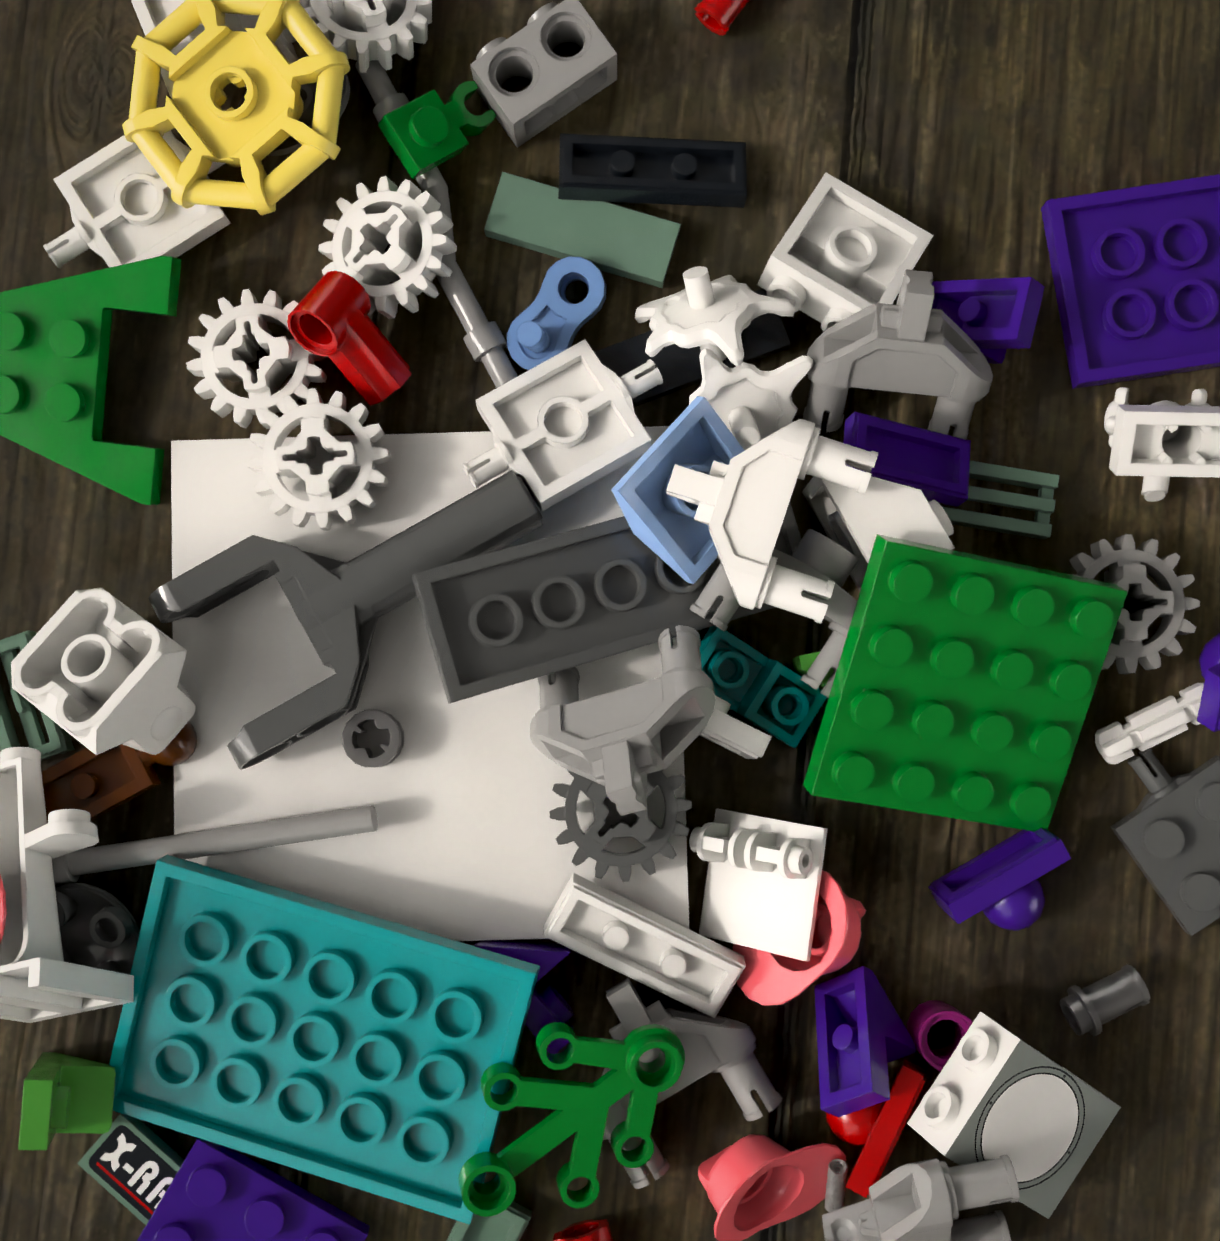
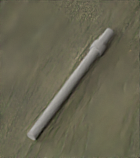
M371 805L84 848L52 859L55 885L74 883L78 881L80 875L156 864L158 859L167 854L185 860L374 832L378 828L375 807Z

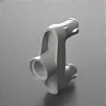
M808 529L791 556L777 549L773 550L772 556L778 557L777 565L826 581L831 580L835 582L832 596L828 601L803 592L801 593L803 597L828 605L824 619L830 622L828 628L833 632L806 675L804 674L800 680L817 690L830 668H833V674L820 692L829 698L857 600L841 587L859 560L833 540L817 531ZM720 562L694 604L692 603L689 609L705 619L719 597L722 598V603L709 622L725 632L728 628V623L740 605L735 597L722 562Z

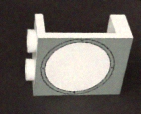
M980 1011L966 1034L961 1038L957 1048L922 1098L921 1103L907 1124L941 1154L958 1165L996 1159L1002 1155H1008L1018 1182L1019 1202L1049 1219L1121 1107Z

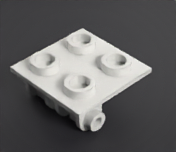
M716 809L714 822H708L702 827L694 828L689 839L690 849L696 852L701 860L709 862L699 934L806 962L810 961L827 828Z

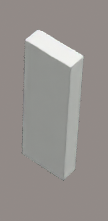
M575 873L572 874L543 926L544 937L713 1018L718 1014L746 967L743 955Z

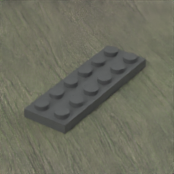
M789 502L774 549L791 556L800 543L801 536L791 503ZM625 516L414 573L411 576L448 704L657 643L660 634L667 628H670L672 638L677 637L675 626L678 625L689 626L696 631L714 626L709 621L723 601L719 597L705 619L689 609L692 603L696 602L719 566L720 559L716 558L694 584L688 583L633 534ZM765 603L762 604L761 609L754 607L753 610L739 606L731 620L775 607Z

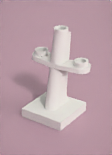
M11 747L0 751V875L6 892L7 909L4 935L0 943V1019L33 1023L134 1002V975L64 962L52 859L97 844L99 842L98 829L94 823L90 822L91 814L80 809L52 811L48 814L47 823L41 773V752L29 747Z

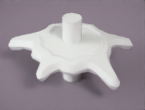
M697 266L683 273L685 289L640 305L636 309L635 319L638 323L650 320L649 327L653 332L647 339L645 352L650 357L656 356L663 347L672 344L688 349L699 346L700 351L704 349L712 350L721 361L728 357L732 364L739 366L743 363L744 359L741 334L750 325L751 321L766 313L793 317L795 307L788 300L759 295L753 292L747 284L738 283L732 275H726L710 281L708 269L704 266Z
M704 349L699 355L702 383L689 396V405L697 396L705 397L742 448L746 450L793 422L792 420L798 408L792 402L791 395L798 383L812 368L813 359L809 356H800L771 371H762L755 365L745 362L734 368H729L714 351Z

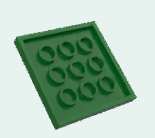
M877 534L803 786L812 796L1034 832L1040 828L1048 830L1128 591L1107 582Z

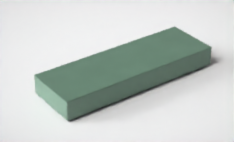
M502 172L484 228L486 237L560 259L582 257L591 261L601 271L663 288L681 224L604 201L558 199L559 188Z

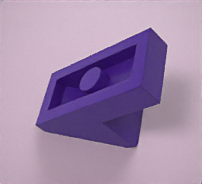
M1034 278L932 281L931 285L934 287L932 309L943 310L978 346L988 363H1003L1006 349L1031 347L1045 288Z
M520 940L478 941L473 945L539 965L537 981L563 960L571 950L559 943ZM536 983L525 1025L535 1037H537L539 1031L545 1025L552 1022L565 1023L574 1031V1027L568 1020L575 1014L567 1001L552 985H548L542 990ZM563 1038L551 1041L546 1050L549 1053L556 1054L569 1041Z
M862 966L814 986L821 1110L836 1117H841L890 1100L887 1063L914 1054L916 1047L871 969Z

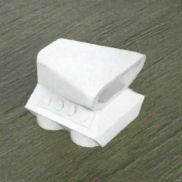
M103 588L76 590L11 662L12 688L95 755L101 754L120 744L152 755L159 754L187 724L196 710V705L179 681L187 650Z

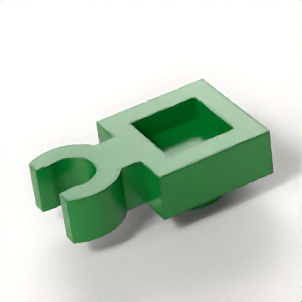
M467 81L460 84L445 105L435 89L385 114L379 122L378 127L412 180L460 154L469 144L465 136L481 134L496 117L493 109L486 111L482 115H473L466 109L464 102L470 99L479 88L475 81Z

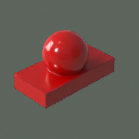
M904 1059L890 1088V1100L841 1117L825 1112L827 1123L837 1137L843 1142L863 1145L845 1187L865 1198L869 1195V1187L879 1181L924 1086L926 1074L925 1070Z

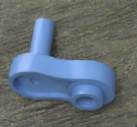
M566 257L556 261L548 269L536 299L512 321L507 332V348L511 358L520 367L530 370L570 348L582 326L602 309L606 300L607 286L601 271L591 261L582 257ZM579 280L586 283L588 294L582 302L573 304L566 299L565 290L569 283Z

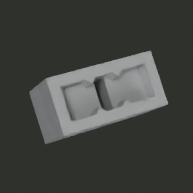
M564 0L559 4L550 2L539 8L529 18L527 26L508 39L499 37L490 41L479 51L476 60L470 64L473 80L479 87L476 91L490 110L493 109L496 114L495 118L518 148L617 80V53L579 0ZM562 43H574L581 48V51L572 57H560L552 52L556 46ZM512 77H523L531 82L521 92L513 93L501 88L502 84Z

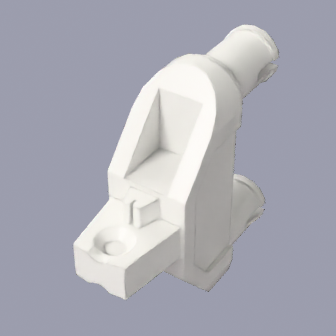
M799 419L733 457L729 465L713 461L709 474L675 464L666 494L698 505L694 520L709 525L710 535L739 605L753 610L754 607L761 609L762 604L765 603L813 619L814 622L821 624L828 605L803 597L801 593L803 592L828 601L832 596L835 582L831 580L826 581L777 565L778 557L772 556L797 478L804 480L805 475L808 474L855 489L858 493L864 494L872 475L870 472L875 466L878 452L872 450L870 452L820 436L821 428L815 427V423Z

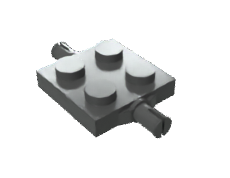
M1152 748L1138 752L1140 757L1134 755L1127 761L1149 790V793L1145 795L1137 809L1110 826V828L1184 932L1193 936L1220 918V756L1215 755L1190 773L1170 777L1152 752Z

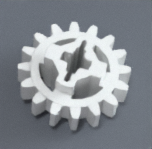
M300 0V4L335 49L346 53L348 59L357 60L360 73L367 72L369 62L372 60H378L385 70L392 69V55L397 53L401 57L410 60L414 57L413 42L425 44L428 40V24L432 23V0Z
M387 176L380 177L377 192L371 191L361 182L356 185L358 196L356 202L351 204L341 197L336 201L340 211L343 213L340 220L325 219L323 226L334 234L332 241L319 244L318 251L333 260V262L322 269L323 276L330 271H339L355 278L369 295L371 302L370 312L367 314L369 316L377 309L379 313L388 319H394L399 303L410 312L415 313L419 311L417 296L420 293L424 292L434 299L439 295L437 288L432 283L435 276L450 277L452 274V270L441 261L443 255L457 251V245L447 236L442 235L453 227V223L442 211H438L441 204L427 191L421 193V190L410 180L404 179L398 188ZM388 244H390V248L387 252H385V248Z
M245 289L242 291L241 305L234 307L224 297L218 299L222 315L217 319L203 313L201 314L199 320L208 331L205 337L191 336L188 340V343L201 353V358L193 359L187 362L186 365L187 369L194 376L205 377L199 381L194 390L204 400L214 398L210 409L217 415L224 418L233 410L234 422L243 428H247L252 421L253 415H256L260 424L266 429H270L271 427L265 422L262 414L266 410L274 414L278 412L285 414L283 397L288 394L295 401L300 399L307 403L306 397L310 382H326V374L322 369L314 365L315 361L326 357L309 352L295 339L288 340L286 336L273 337L271 335L267 322L278 324L289 331L287 324L288 315L298 305L296 301L293 300L282 310V299L275 291L269 290L264 297L263 303H258L253 293L249 289ZM260 345L269 356L260 358L259 369L256 370V374L247 363L256 361ZM290 374H293L289 382L281 390H279L280 386L284 383L287 377ZM229 379L231 382L243 381L244 389L248 392L249 398L233 394L226 388L222 380Z
M315 388L308 389L307 404L299 406L288 394L283 397V404L286 410L284 415L278 417L267 410L262 414L265 422L271 428L267 435L251 433L249 440L262 449V456L248 459L247 467L252 471L264 473L265 475L264 478L253 486L257 494L260 496L276 494L269 507L270 511L277 516H281L292 507L294 508L292 524L304 528L310 516L313 515L316 516L319 528L323 531H329L332 526V515L339 513L351 525L356 522L355 513L352 508L355 504L360 502L368 508H374L376 503L367 491L371 485L387 486L388 479L376 470V464L390 461L391 454L388 449L373 446V443L378 441L385 433L379 423L366 427L362 426L369 414V411L362 403L354 406L347 412L345 411L346 397L342 392L335 391L329 403L324 404L319 392ZM330 420L348 427L355 434L359 443L353 444L351 441L339 442L335 439L332 427L330 426ZM301 425V432L290 445L281 447L288 434ZM322 446L334 457V461L325 462L322 468L323 473L317 475L308 464L304 463H306L307 459L315 458L317 454L316 447ZM350 473H359L353 485L345 493L338 496L337 488ZM281 477H300L303 479L306 485V493L309 495V501L294 496L286 488Z

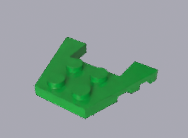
M159 256L0 292V435L140 504H160L165 449L102 440L113 310L176 317L181 259L171 256Z

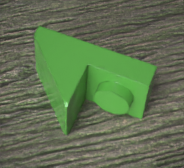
M42 1052L24 1079L18 1150H47L56 1133L104 1134L109 1132L112 1127L116 1078L115 1068L108 1064L57 1052Z

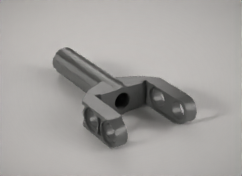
M511 470L347 563L302 551L296 546L251 535L157 588L150 594L148 600L161 623L173 622L184 617L198 618L275 575L323 665L334 669L336 674L242 727L238 736L227 745L236 764L242 770L270 758L357 708L369 668L368 652L378 618L417 597L411 577L414 573L498 551L543 526L541 521L543 517L521 477Z

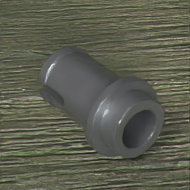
M1127 964L1121 970L1083 989L1076 985L1070 987L1067 990L1068 996L1060 1000L1062 1012L1074 1032L1078 1035L1089 1032L1091 1035L1096 1036L1102 1032V1024L1140 1005L1144 1006L1150 1003V994L1140 974L1135 968Z

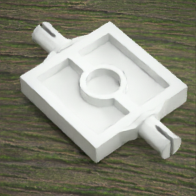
M171 130L164 133V140L180 161L183 162L190 152V148L177 140ZM125 135L53 179L69 203L72 222L75 227L48 244H44L43 247L58 268H62L64 264L88 249L102 257L110 268L159 256L177 258L228 226L231 222L219 206L195 204L191 208L186 209L173 202L171 189L135 143L127 141ZM212 162L208 174L226 163Z
M586 339L475 400L478 412L493 434L495 447L468 463L462 464L463 469L476 489L506 470H512L521 477L542 512L639 457L652 446V439L635 415L632 399L657 385L663 384L662 375L658 367L655 368V363L649 359L646 363L618 377L616 373L601 364Z

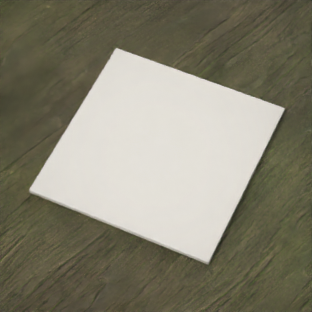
M669 426L644 427L652 439V445ZM491 431L384 434L378 441L373 443V446L388 449L391 454L390 461L376 464V470L388 479L387 486L371 485L367 491L374 499L376 505L371 509L358 502L352 507L355 513V523L350 525L338 513L332 515L331 529L323 531L318 526L316 516L311 515L305 527L300 528L292 524L294 508L291 507L281 516H277L269 510L276 494L260 496L253 488L265 475L264 473L252 471L247 467L248 459L262 456V449L250 441L249 438L171 441L172 579L251 535L296 546L302 551L347 563L504 475L509 470L483 483L476 489L463 469L462 464L468 463L495 447ZM355 435L333 436L339 442L351 441L353 444L359 443ZM286 437L281 447L289 446L296 437ZM322 446L316 447L317 454L315 458L307 459L306 463H304L308 464L317 475L323 473L322 468L325 462L334 461V457ZM643 454L541 512L538 507L543 517L541 519L543 526L502 549L623 517L624 514L611 489ZM350 473L337 488L338 496L345 493L353 485L359 473ZM281 477L286 488L294 496L309 501V495L306 493V485L303 479L300 477ZM275 575L198 618L184 617L172 622L173 640L187 650L179 681L196 705L195 713L189 722L193 725L197 735V745L192 756L187 761L174 766V835L371 805L375 807L378 820V828L374 832L185 860L455 941L549 939L543 936V926L573 873L689 929L686 836L671 834L668 842L677 853L674 859L665 857L660 852L652 857L656 873L649 875L640 863L631 865V876L628 882H622L618 866L609 865L603 878H596L595 866L597 861L591 857H588L580 865L575 866L572 863V859L579 848L576 843L572 841L568 844L558 845L556 837L563 830L567 829L566 820L558 821L551 819L549 813L557 807L565 806L566 798L552 791L554 784L565 783L571 785L574 777L567 769L561 767L539 751L530 738L532 718L540 710V685L538 678L448 704L417 597L378 618L368 652L369 668L355 710L270 758L242 770L239 769L227 747L238 736L242 727L336 673L334 669L323 665ZM677 637L672 638L673 648H676ZM658 642L575 666L580 675L578 684L579 701L661 677L662 662ZM551 673L552 683L555 682V673ZM364 710H382L392 714L400 722L404 731V745L400 755L392 763L382 767H363L355 764L346 755L342 745V733L346 723L355 714ZM374 720L368 721L362 726L367 730V733H358L357 743L359 748H370L373 758L385 752L380 747L381 744H390V733L388 730L377 729ZM684 751L667 769L662 771L667 778L680 774L685 778ZM685 782L674 790L676 798L685 799ZM657 785L647 798L648 817L661 828L665 814L663 794ZM580 791L577 800V817L581 829L585 833L595 821L594 802ZM607 796L604 802L609 807V813L605 818L606 823L599 832H605L611 824L614 826L621 819L631 824L638 816L635 813L621 816L617 811L616 804L611 802ZM686 811L677 812L676 820L685 826ZM634 837L612 838L603 849L615 853H627L644 847V845Z

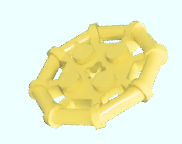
M185 0L144 38L136 36L131 46L136 51L129 119L122 124L126 140L135 143L171 189V198L178 205L186 209L191 208L195 204L257 210L263 216L275 212L276 203L328 158L335 160L341 148L336 145L344 75L350 71L349 61L346 53L335 49L300 4V0ZM225 13L259 16L255 28H245L247 32L232 31L225 25ZM203 24L205 30L177 55L170 52L199 25ZM286 28L308 55L291 64L275 44L280 34ZM162 67L169 71L168 78L174 82L172 99L166 95L165 107L157 108ZM317 82L311 129L303 122L298 121L304 107L300 96L301 85ZM232 83L238 88L246 85L247 93L244 96L245 101L237 109L231 107L223 111L221 106L227 100L226 94L223 91L226 85ZM174 128L177 129L191 148L183 162L180 161L163 138L164 133ZM291 136L302 144L301 147L268 175L266 174L261 161ZM212 162L226 163L232 167H241L244 182L207 179Z

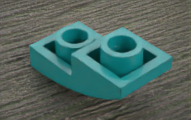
M711 626L701 641L702 671L713 681L715 696L730 703L729 709L787 745L796 748L827 698L820 693L822 690L820 688H817V690L813 689L801 681L802 677L776 660L769 659L728 631L724 632L716 626Z

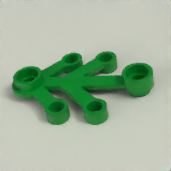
M552 1022L545 1025L536 1037V1048L542 1063L552 1070H564L572 1066L573 1063L611 1068V1070L595 1082L587 1083L520 1076L516 1067L505 1062L489 1066L481 1077V1089L484 1100L490 1108L496 1111H508L516 1106L554 1109L555 1111L497 1154L492 1152L477 1153L464 1163L459 1173V1186L466 1208L472 1213L484 1217L494 1216L505 1211L515 1198L516 1183L514 1177L574 1133L575 1137L570 1161L559 1169L556 1183L563 1202L569 1207L579 1209L592 1204L600 1191L596 1172L609 1107L629 1092L630 1097L626 1120L619 1123L613 1129L610 1143L616 1159L621 1165L628 1168H637L646 1164L654 1152V1143L650 1134L658 1094L669 1089L677 1082L684 1067L685 1051L678 1036L671 1029L663 1025L647 1024L631 1031L624 1040L576 1036L573 1029L565 1023ZM563 1038L569 1041L567 1048L561 1053L552 1054L546 1051L548 1045L555 1039ZM653 1048L660 1049L658 1057L652 1062L643 1063L639 1061L641 1055ZM507 1079L514 1083L507 1093L495 1094L491 1091L492 1086L499 1080ZM631 1137L642 1138L641 1144L636 1149L629 1151L622 1149L627 1139ZM485 1172L497 1173L494 1179L487 1183H478L474 1180L478 1175ZM584 1177L589 1179L587 1184L580 1190H570L567 1188L569 1183L575 1178Z

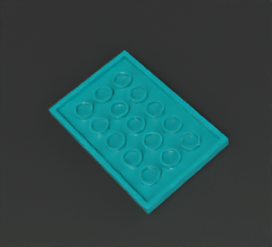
M167 854L156 861L130 975H134V1002L123 1004L109 1065L115 1068L116 1072L113 1111L470 1225L475 1214L469 1211L463 1203L459 1186V1173L464 1163L475 1154L492 1152L502 1111H496L486 1104L481 1089V1077L484 1071L495 1063L505 1062L513 1066L515 1065L540 966ZM503 1079L497 1081L492 1086L491 1091L495 1094L507 1093L511 1080ZM486 1172L478 1175L474 1180L478 1183H484Z

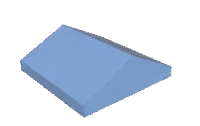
M697 396L611 489L633 534L686 582L692 584L715 561L718 552L710 535L709 525L694 520L698 505L666 494L674 465L709 474L713 461L729 465L733 457L745 451L706 398Z

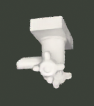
M1118 388L1115 392V398L1108 405L1104 417V429L1109 434L1108 443L1111 447L1109 469L1116 476H1144L1141 495L1149 502L1160 501L1165 497V494L1168 493L1170 477L1220 478V406H1210L1206 403L1208 394L1205 389H1195L1192 392L1191 403L1185 406L1168 400L1155 402L1151 405H1129V388Z

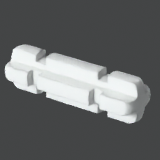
M1195 683L1178 691L1180 694L1178 699L1174 696H1168L1124 717L1127 722L1124 725L1117 721L1097 730L1095 733V744L1104 760L1108 764H1118L1134 756L1132 749L1138 748L1140 751H1145L1188 730L1187 723L1189 722L1194 725L1201 724L1197 721L1204 683Z

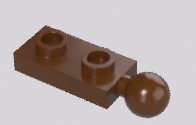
M188 721L170 744L161 753L156 755L123 744L98 755H95L88 748H84L42 771L47 823L48 814L60 809L88 811L91 814V822L161 784L152 765L159 763L165 766H175L187 761L194 753L197 745V735L193 725Z

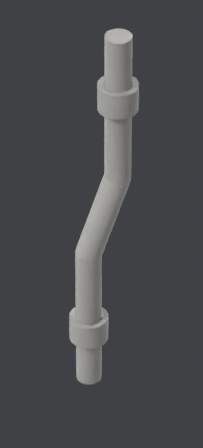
M378 60L369 62V68L366 73L359 72L356 62L355 67L376 104L373 113L378 123L385 114L409 102L404 93H397L388 74ZM436 166L416 177V180L423 192L427 191L441 204L438 211H442L451 219L448 186ZM453 228L442 234L454 242ZM455 252L443 255L441 262L452 270V274L450 277L438 275L436 277L467 333L463 340L474 361H482L495 387L498 388L518 377L504 351L507 341L495 321L489 322L456 262Z

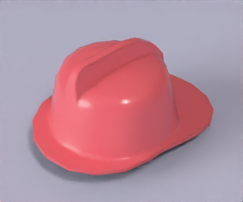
M822 870L810 961L806 962L733 944V951L743 955L746 964L745 969L737 980V985L748 999L764 1006L783 1005L799 996L821 975L838 971L852 960L860 944L862 934L861 918L866 912L865 907L860 901L849 898L831 874Z
M750 1134L703 1161L698 1168V1177L707 1191L710 1202L718 1213L714 1224V1237L718 1241H742L760 1230L790 1220L811 1210L825 1199L829 1163L834 1159H842L846 1162V1155L837 1145L827 1143L806 1146L790 1152L765 1135Z

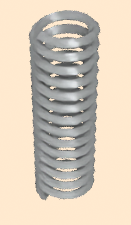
M842 1159L831 1160L828 1165L824 1203L825 1209L828 1212L844 1207L848 1164Z

